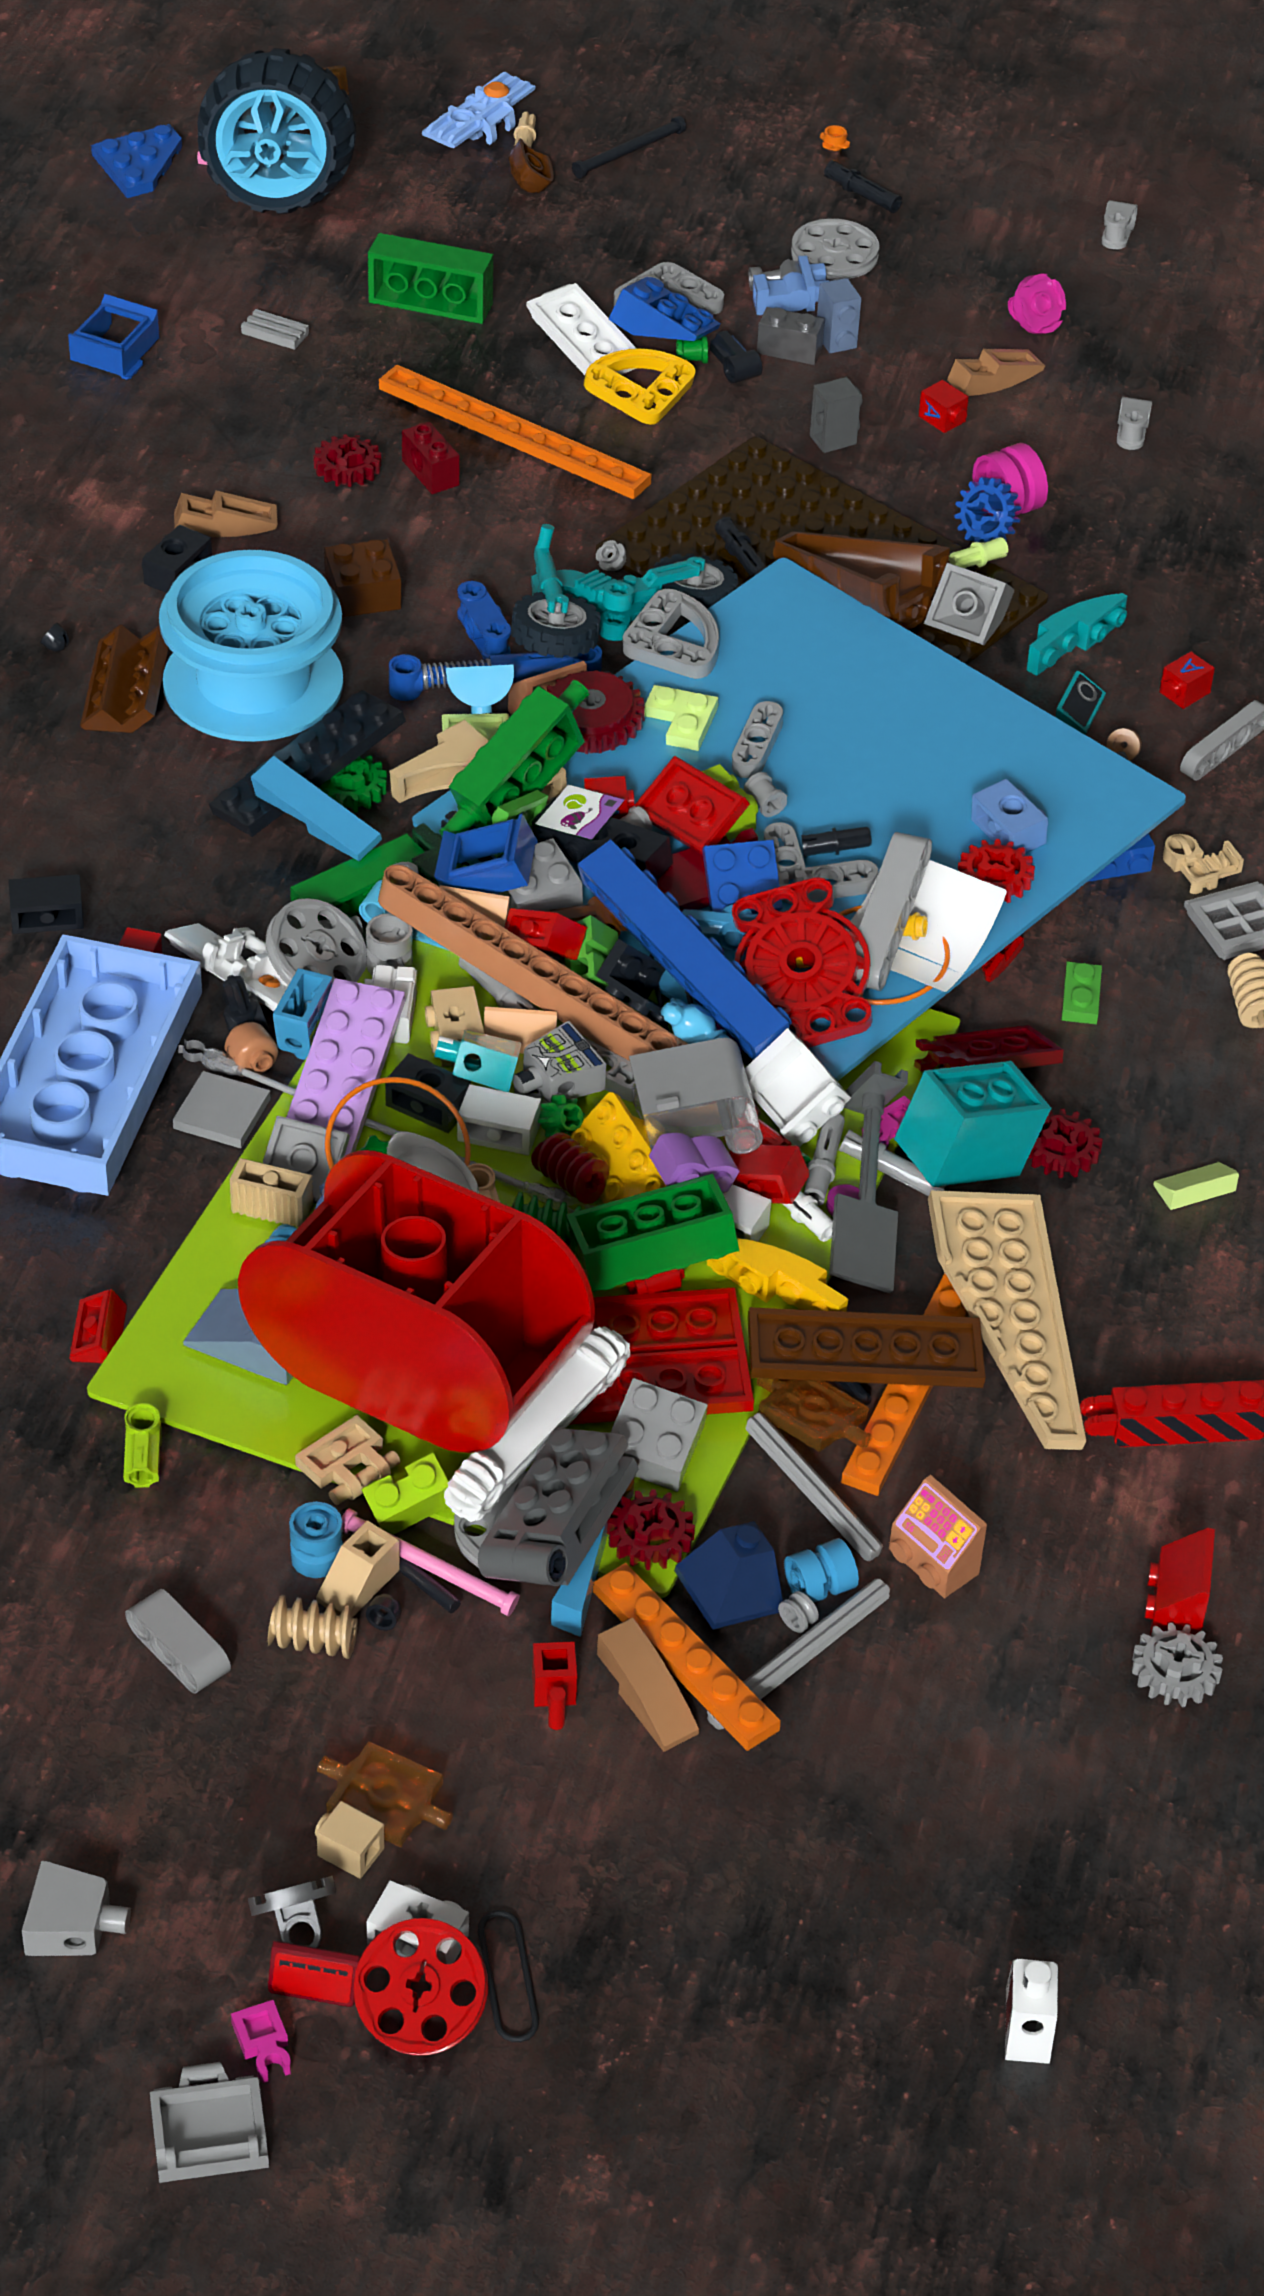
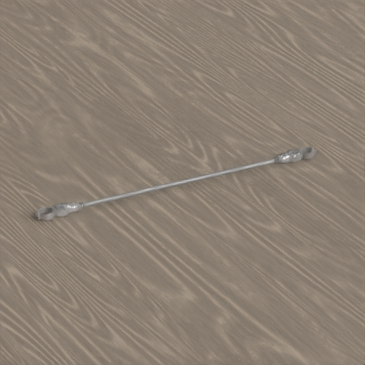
M184 1039V1046L178 1045V1053H183V1057L190 1062L202 1061V1065L214 1072L221 1071L231 1076H246L292 1096L295 1094V1088L248 1070L246 1066L238 1065L224 1051L216 1048L205 1049V1045L197 1040L186 1041ZM184 1047L186 1049H200L203 1051V1053H188L185 1051ZM366 1118L364 1125L390 1136L400 1132ZM457 1155L463 1162L465 1161L464 1157ZM493 1170L495 1179L522 1189V1192L527 1193L530 1198L533 1195H537L538 1201L543 1204L546 1203L548 1198H551L553 1200V1210L555 1211L558 1210L563 1201L567 1202L568 1214L574 1211L568 1205L578 1204L586 1209L594 1207L579 1202L575 1197H569L568 1193L560 1188L547 1187L538 1182H523Z

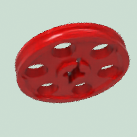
M409 1919L398 1922L383 1930L370 1942L363 1952L354 1977L355 2004L366 2028L386 2046L408 2055H433L444 2052L459 2044L478 2024L488 1997L487 1970L476 1946L457 1928L435 1919ZM404 1933L415 1934L419 1942L417 1951L409 1957L399 1956L395 1948L397 1939ZM447 1940L458 1941L462 1949L461 1956L452 1964L442 1963L438 1956L439 1947ZM375 1968H385L390 1975L388 1986L380 1992L369 1990L367 1986L368 1974ZM425 1973V1980L432 1985L431 1991H423L421 1998L417 2000V1993L410 1989L412 1982H419L421 1975ZM461 1982H471L476 1989L474 2000L466 2006L456 2005L452 1998L454 1987ZM392 2009L399 2010L404 2018L401 2030L394 2034L384 2033L380 2025L383 2014ZM436 2016L444 2018L447 2023V2031L444 2037L438 2041L427 2040L423 2031L427 2020Z

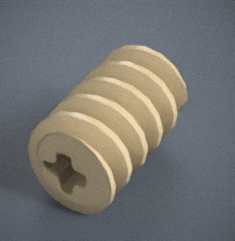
M1247 952L1231 961L1228 965L1227 974L1230 979L1240 1022L1248 1028H1264V960L1257 954Z
M281 1595L272 1610L268 1629V1646L272 1644L276 1637L278 1646L284 1649L288 1647L293 1639L295 1650L302 1651L309 1641L312 1653H319L325 1644L326 1652L329 1656H335L341 1647L344 1658L350 1659L355 1646L358 1619L352 1618L350 1605H345L340 1616H337L334 1603L329 1602L325 1612L319 1613L317 1600H313L308 1611L303 1610L301 1598L297 1597L292 1608H287L286 1597Z

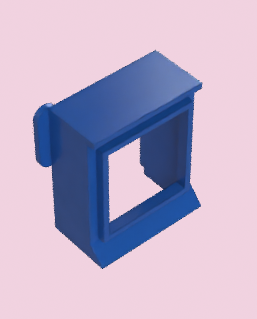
M104 294L101 305L73 334H68L70 360L120 375L122 379H131L143 366V361L140 358L159 339L158 310ZM111 313L140 322L121 343L101 338L110 329L112 324Z
M519 814L516 820L511 819L457 834L444 830L434 877L439 886L491 894L528 886L535 845L538 843V840L523 814ZM501 852L504 853V856L501 858L456 869L457 861L462 863Z

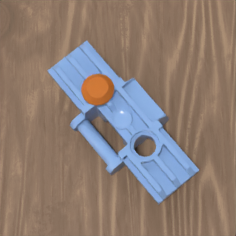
M502 72L483 87L477 86L475 94L468 95L465 102L458 107L449 106L448 112L440 115L437 120L424 129L422 135L448 147L455 148L468 138L471 140L479 139L483 136L484 132L487 137V144L491 145L497 140L496 126L502 122V119L505 121V129L507 131L515 127L516 120L512 106L533 92L535 85L526 80L523 81L516 76L513 77L507 72Z

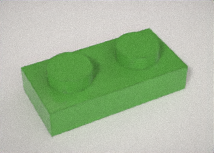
M1067 962L1062 1021L1097 1025L1102 965Z

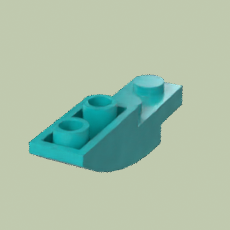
M1119 593L1092 598L1062 609L1041 622L1038 627L1037 640L1029 647L1026 671L1038 676L1046 668L1052 667L1060 657L1067 652H1071L1076 646L1087 651L1097 642L1100 643L1109 632L1124 623L1127 617L1126 604L1128 596Z

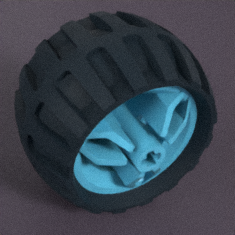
M274 48L268 53H264L262 50L254 51L225 67L209 86L201 103L197 122L199 152L201 158L207 162V172L216 185L220 184L226 190V196L236 203L240 201L251 206V210L264 213L266 210L276 211L277 214L292 213L299 207L307 208L322 200L326 194L337 186L346 173L353 156L356 140V123L353 118L352 104L347 92L340 89L338 78L328 68L324 70L316 64L315 58L307 54L302 56L291 54L289 49ZM271 102H274L273 109L271 110V109H270ZM243 128L257 130L258 132L245 134ZM309 129L311 135L296 133L295 131ZM282 153L284 157L282 160H279Z

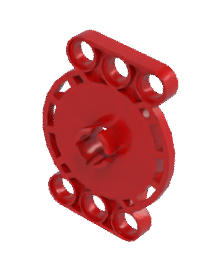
M820 877L810 878L738 899L732 907L735 927L739 931L746 933L737 948L735 961L743 968L748 981L752 985L757 983L764 989L769 997L768 1002L775 1009L781 1007L788 1014L792 1021L790 1028L796 1032L795 1035L808 1048L860 1034L866 1031L873 1021L871 1005L866 999L862 998L870 977L871 962L868 945L862 933L850 920L835 911L829 910L834 903L833 888L829 881ZM821 889L827 893V897L820 902H813L808 899V894L813 890ZM780 899H788L793 903L792 907L784 912L775 910L773 905ZM751 908L758 912V916L752 921H743L739 918V914L745 909ZM857 941L863 950L864 958L856 954L854 943ZM746 948H748L746 953V959L741 962L742 956ZM802 957L804 966L812 967L806 972L799 973L793 971L797 968L796 958ZM859 969H864L863 977L859 986L855 984L857 972ZM854 1008L862 1009L866 1013L865 1017L858 1022L848 1020L846 1014ZM818 1018H825L831 1022L830 1027L822 1032L813 1030L811 1024Z

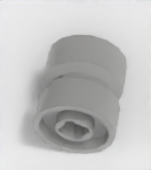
M391 913L373 917L366 927V964L368 972L373 976V970L376 965L393 966L394 969H397L398 966L413 967L412 926Z

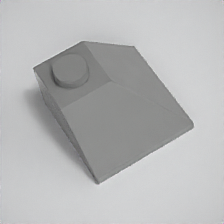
M947 563L924 624L985 645L1003 621L1014 589L1002 581Z

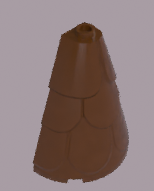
M791 532L775 540L773 556L775 560L787 558L852 596L863 605L874 609L895 623L910 630L919 625L928 614L932 603L931 598L939 585L946 564L949 561L950 548L932 544L855 538L844 535Z

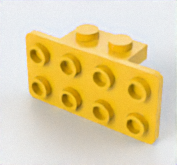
M613 1092L607 1093L583 1120L580 1128L571 1133L572 1139L588 1148L598 1158L606 1161L609 1166V1176L604 1192L600 1196L601 1200L605 1204L666 1187L649 1157L659 1136L666 1134L664 1129L654 1120L649 1119L645 1121L632 1116L618 1094Z

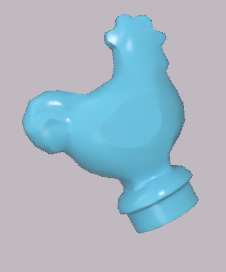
M671 998L670 1003H666L660 1011L664 1020L672 1026L674 1035L688 1044L717 1038L731 1039L727 1036L725 1030H717L713 1016L701 1005L686 1004L680 999Z

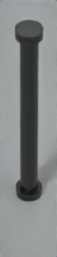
M676 116L671 119L670 123L583 162L581 160L573 162V174L578 179H581L587 175V172L671 134H681L686 130V123L681 116Z

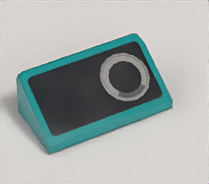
M1076 671L1057 707L1055 717L1086 735L1106 697V692L1083 673Z

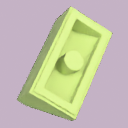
M1217 1162L1156 1180L1153 1185L1169 1209L1173 1210L1236 1191L1239 1173L1235 1169Z

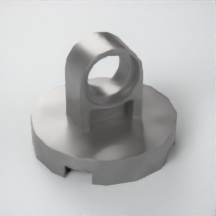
M333 1876L320 1879L322 1888L317 1889L316 1881L266 1893L264 1894L266 1899L264 1904H262L260 1896L248 1898L251 1915L254 1916L275 1910L282 1941L293 1944L289 1937L291 1927L297 1922H306L312 1926L315 1936L313 1942L308 1947L317 1948L322 1939V1928L314 1899L337 1893Z

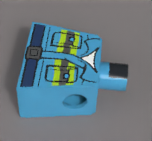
M300 968L297 969L273 1012L276 1041L279 1049L294 1053L299 1059L305 1060L308 1057L332 988V976Z

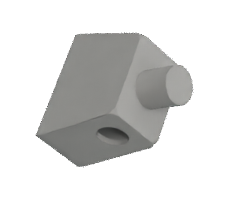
M41 1861L22 1928L25 1955H93L98 1951L103 1931L127 1934L131 1908L110 1905L108 1881L104 1878L51 1862Z

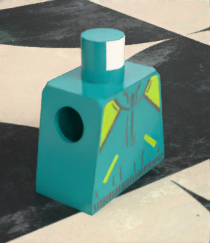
M464 1030L461 1041L440 1036L434 1057L455 1062L452 1074L457 1077L509 1092L521 1042ZM474 1053L477 1054L480 1058L472 1059L468 1056V1054Z

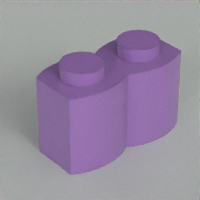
M682 1133L663 1134L659 1136L649 1154L666 1186L713 1174L722 1193L729 1191L740 1172L723 1142L713 1136L690 1138Z

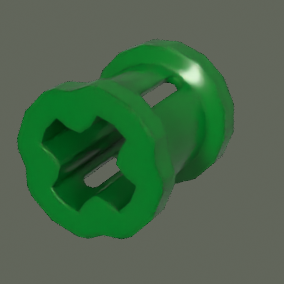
M703 336L696 341L676 339V356L686 361L708 363L707 336Z

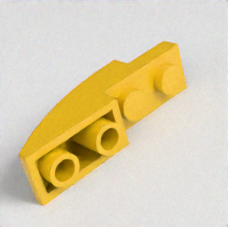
M737 1238L739 1251L727 1254L719 1259L707 1260V1266L711 1267L714 1272L725 1276L742 1287L748 1294L755 1295L766 1303L773 1296L778 1295L784 1302L800 1310L847 1312L848 1298L826 1285L827 1270L792 1252L761 1242Z

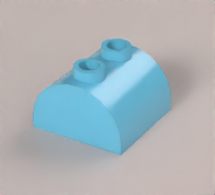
M514 665L445 668L446 681L452 694L461 702L471 706V714L492 713V704L500 701L512 686Z

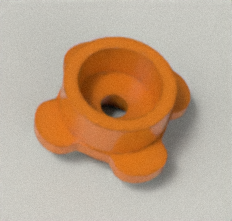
M828 126L820 134V139L823 140L822 146L825 149L839 151L850 147V142L846 139L848 136L847 130L842 126Z

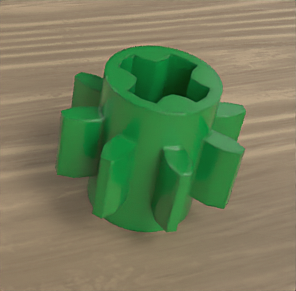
M564 1094L552 1095V1103H541L542 1110L537 1121L545 1130V1137H550L560 1132L571 1136V1133L582 1125L585 1113L577 1105V1098L566 1099Z

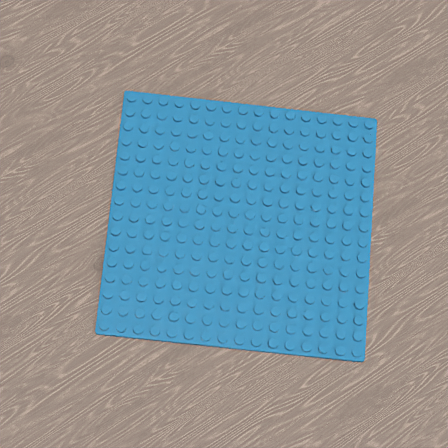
M787 558L776 560L708 608V611L716 621L719 632L718 659L708 676L699 679L689 678L634 660L614 674L617 677L623 676V681L626 683L633 682V690H640V696L644 698V705L654 685L718 697L717 712L699 751L666 745V733L672 722L645 717V721L642 722V730H636V738H628L627 745H619L613 751L608 750L600 754H585L576 751L563 766L566 770L567 785L583 789L584 778L625 776L627 790L633 789L634 804L674 756L700 771L720 764L729 775L733 774L736 777L740 788L744 789V785L749 778H741L733 772L732 753L754 706L760 702L772 701L779 704L783 709V726L762 772H766L772 778V784L776 789L782 790L787 795V805L779 814L772 817L762 815L758 805L756 829L754 831L758 836V841H764V830L770 824L783 822L792 826L795 830L806 867L868 860L876 864L879 873L893 834L900 832L930 838L932 841L930 860L958 871V862H961L962 852L969 853L970 845L980 848L982 840H986L989 845L994 844L971 820L972 795L1004 779H1007L1017 789L1022 790L1031 803L1044 811L1048 818L1046 844L1025 853V856L1033 857L1032 865L1035 866L1031 889L1023 890L1022 898L1012 895L1010 903L1003 900L985 942L961 978L947 992L933 987L925 994L906 1002L890 1005H871L873 1021L866 1031L809 1047L837 1081L1183 806L1186 798L1185 794L874 609L863 605L852 596ZM691 621L670 635V637L704 647L705 644L700 630ZM662 651V652H660L659 654H661V655H672V654H674L675 652H673V651ZM767 719L762 720V723L767 725ZM752 737L749 740L752 742H763L766 739L763 737ZM749 755L747 762L753 759L752 755ZM449 790L412 818L415 828L440 845L442 841V836L439 832L441 821L445 820L448 822L449 820L445 818V815L451 811H458V805L451 791ZM652 824V831L669 837L672 854L690 848ZM868 827L871 831L872 844L869 847L839 851V855H835V852L804 857L801 835L832 831V828H836V831ZM778 838L779 847L784 846V842L781 838ZM478 859L466 861L470 865L481 863ZM568 860V862L570 863V865L582 881L577 865L578 863ZM781 860L778 864L791 866L795 862L792 860ZM794 879L789 880V884L794 883ZM826 879L831 885L837 882L834 879ZM582 883L583 905H587L588 901L595 895ZM867 894L835 898L833 906L829 910L839 913L851 907L859 906L863 903ZM782 901L783 908L780 912L789 910L793 904ZM707 906L699 910L710 911V906ZM857 911L844 917L851 921ZM628 930L621 931L618 939L650 956L647 949ZM898 947V949H900V950H902V951H905V952L910 953V954H912V955H915V956H917V957H920V958H923V959L928 960V961H930V962H933V961H931V960H929V959H926V958H924V957H922V956H919V955H917V954H915V953H912V952H910V951H908V950H905V949H903V948H901V947ZM723 949L724 956L730 962L735 960L736 952ZM747 949L742 956L741 962L746 959ZM812 967L795 968L793 971L799 973L806 972ZM665 970L659 981L661 994L668 999H680L688 1004L685 989ZM890 970L882 991L866 988L862 998L875 1000L895 999L913 994L927 985ZM854 1008L849 1010L846 1018L852 1022H858L865 1017L866 1013L862 1009ZM818 1018L812 1022L811 1028L822 1032L830 1027L831 1022L825 1018Z

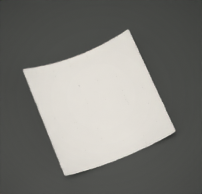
M929 860L910 914L913 915L914 912H919L921 916L927 917V934L918 940H912L909 936H902L899 947L933 962L898 949L891 970L947 992L961 978L985 942L1007 891ZM876 879L861 904L863 907L858 909L851 919V922L857 929H859ZM943 937H945L950 948L949 966L944 976L939 981L933 982L942 969L940 965L944 964Z

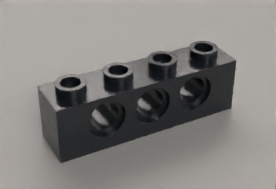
M556 797L531 821L533 834L537 838L538 843L553 838L566 859L572 862H581L611 839L620 849L623 847L627 848L635 858L636 866L641 871L648 870L656 881L673 864L668 836L610 817L592 840L535 825L556 800Z

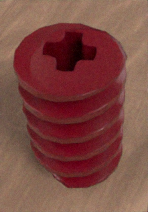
M564 1132L555 1133L548 1139L540 1142L531 1155V1162L536 1170L540 1171L545 1177L550 1178L553 1183L559 1185L561 1189L567 1191L571 1196L577 1198L579 1202L593 1204L604 1192L609 1176L608 1164L606 1161L598 1158L596 1154L590 1152L588 1148L580 1145L578 1141L572 1139L570 1135Z

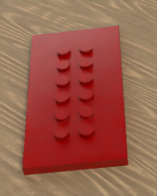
M735 1287L593 1297L595 1319L590 1334L594 1329L604 1326L611 1331H616L623 1336L625 1341L630 1343V1357L627 1359L626 1366L622 1369L620 1376L613 1382V1385L608 1387L604 1393L598 1394L569 1425L615 1421L633 1378L708 1404L706 1415L754 1411V1398Z

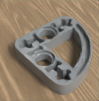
M662 589L652 596L623 635V652L631 659L689 678H704L712 672L718 659V627L712 614L699 601L674 589ZM682 615L700 630L705 644L704 647L667 636L666 634ZM648 622H659V623H661L660 625H657V626H647V625H645V624L648 623ZM662 651H673V652H675V653L672 654V655H661V654H659V653L662 652Z

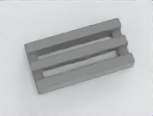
M255 309L253 316L250 315L247 318V322L244 321L241 324L242 334L295 350L309 335V325Z

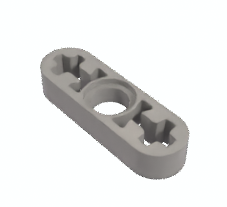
M764 701L754 706L732 753V770L737 776L750 778L754 774L762 772L783 726V709L779 704L772 701ZM767 719V725L763 724L762 720ZM752 737H763L766 740L763 742H752L749 739ZM749 755H752L753 759L747 762Z

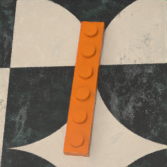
M627 1563L622 1564L593 1582V1593L622 1622L634 1618L656 1649L667 1669L746 1751H749L780 1731L781 1720Z

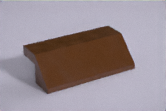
M120 624L99 640L80 727L84 730L133 733L155 716L169 648L162 638L160 625L139 639Z

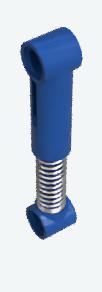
M596 645L594 649L590 648V652L584 655L582 653H579L577 657L563 655V658H555L554 655L550 654L542 656L538 652L489 655V659H486L485 663L482 659L479 663L474 660L473 664L470 660L467 664L463 660L461 664L459 661L456 664L451 661L450 665L445 662L444 666L441 662H439L438 666L436 663H433L432 667L429 663L427 665L425 663L421 664L420 660L415 656L407 654L397 655L389 661V693L397 700L410 701L418 698L423 689L431 688V685L433 689L434 685H438V688H440L441 684L446 688L445 668L514 665L512 684L581 661L587 664V671L598 670L601 672L602 650Z

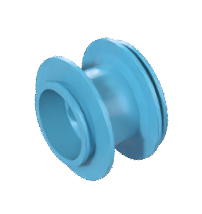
M237 550L205 558L187 568L173 582L160 607L159 625L162 638L173 652L166 663L163 673L164 694L169 706L181 720L201 732L218 738L255 742L275 740L300 733L314 726L334 709L343 690V670L340 660L331 647L337 640L341 630L342 610L336 593L315 568L300 559L278 552Z

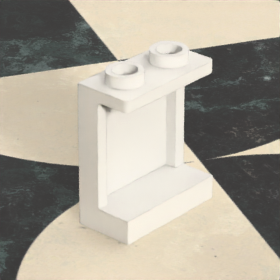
M788 1028L745 1068L752 1097L778 1126L784 1138L799 1147L803 1143L810 1141L816 1135L817 1130L830 1118L838 1115L843 1110L844 1105L851 1099V1096L805 1043Z

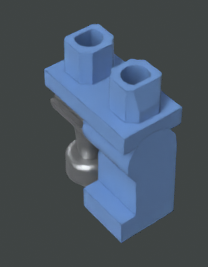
M798 256V262L787 259L781 264L779 270L762 272L761 267H749L748 271L750 291H753V303L757 315H763L766 307L782 308L790 312L803 309L806 312L815 311V302H818L820 283L829 282V280H826L824 263L809 264L807 256Z

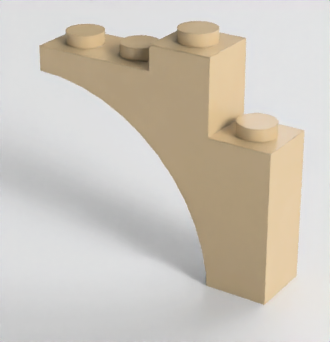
M466 720L438 733L437 746L390 770L392 797L401 803L424 793L448 789L455 775L472 761L478 749L486 745L488 740ZM563 767L541 791L548 795L546 806L567 787L566 770Z

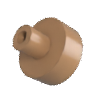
M1120 728L1112 732L1108 737L1107 748L1115 753L1125 751L1129 761L1134 759L1141 751V738L1133 729Z

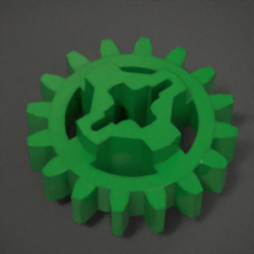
M359 756L318 788L346 809L347 807H352V810L356 813L361 806L371 809V801L381 802V795H386L387 772L382 770L381 762L373 764L372 756H368L365 759Z

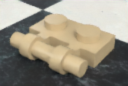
M358 1415L295 1455L296 1466L321 1489L332 1481L339 1485L329 1492L330 1499L336 1505H339L346 1499L354 1500L363 1494L361 1489L375 1480L378 1481L391 1475V1469L401 1463L398 1454L394 1451H390L384 1456L377 1453V1451L383 1448V1438ZM362 1462L366 1468L353 1475L349 1470Z

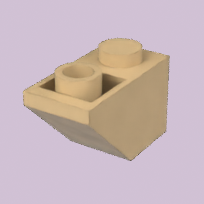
M367 1520L341 1546L316 1596L318 1603L326 1608L329 1602L334 1603L335 1614L338 1616L342 1613L345 1605H350L351 1616L353 1617L400 1570L399 1540Z

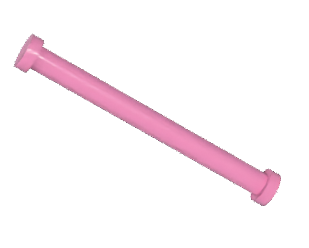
M350 1508L345 1511L341 1518L344 1533L349 1531L355 1533L366 1522L357 1517V1512ZM394 1536L399 1540L400 1557L500 1607L501 1613L506 1616H510L514 1611L520 1597L518 1593L510 1591L508 1594Z

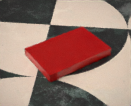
M674 756L634 806L643 808L654 826L703 855V847L717 845L748 808L750 803L745 797Z

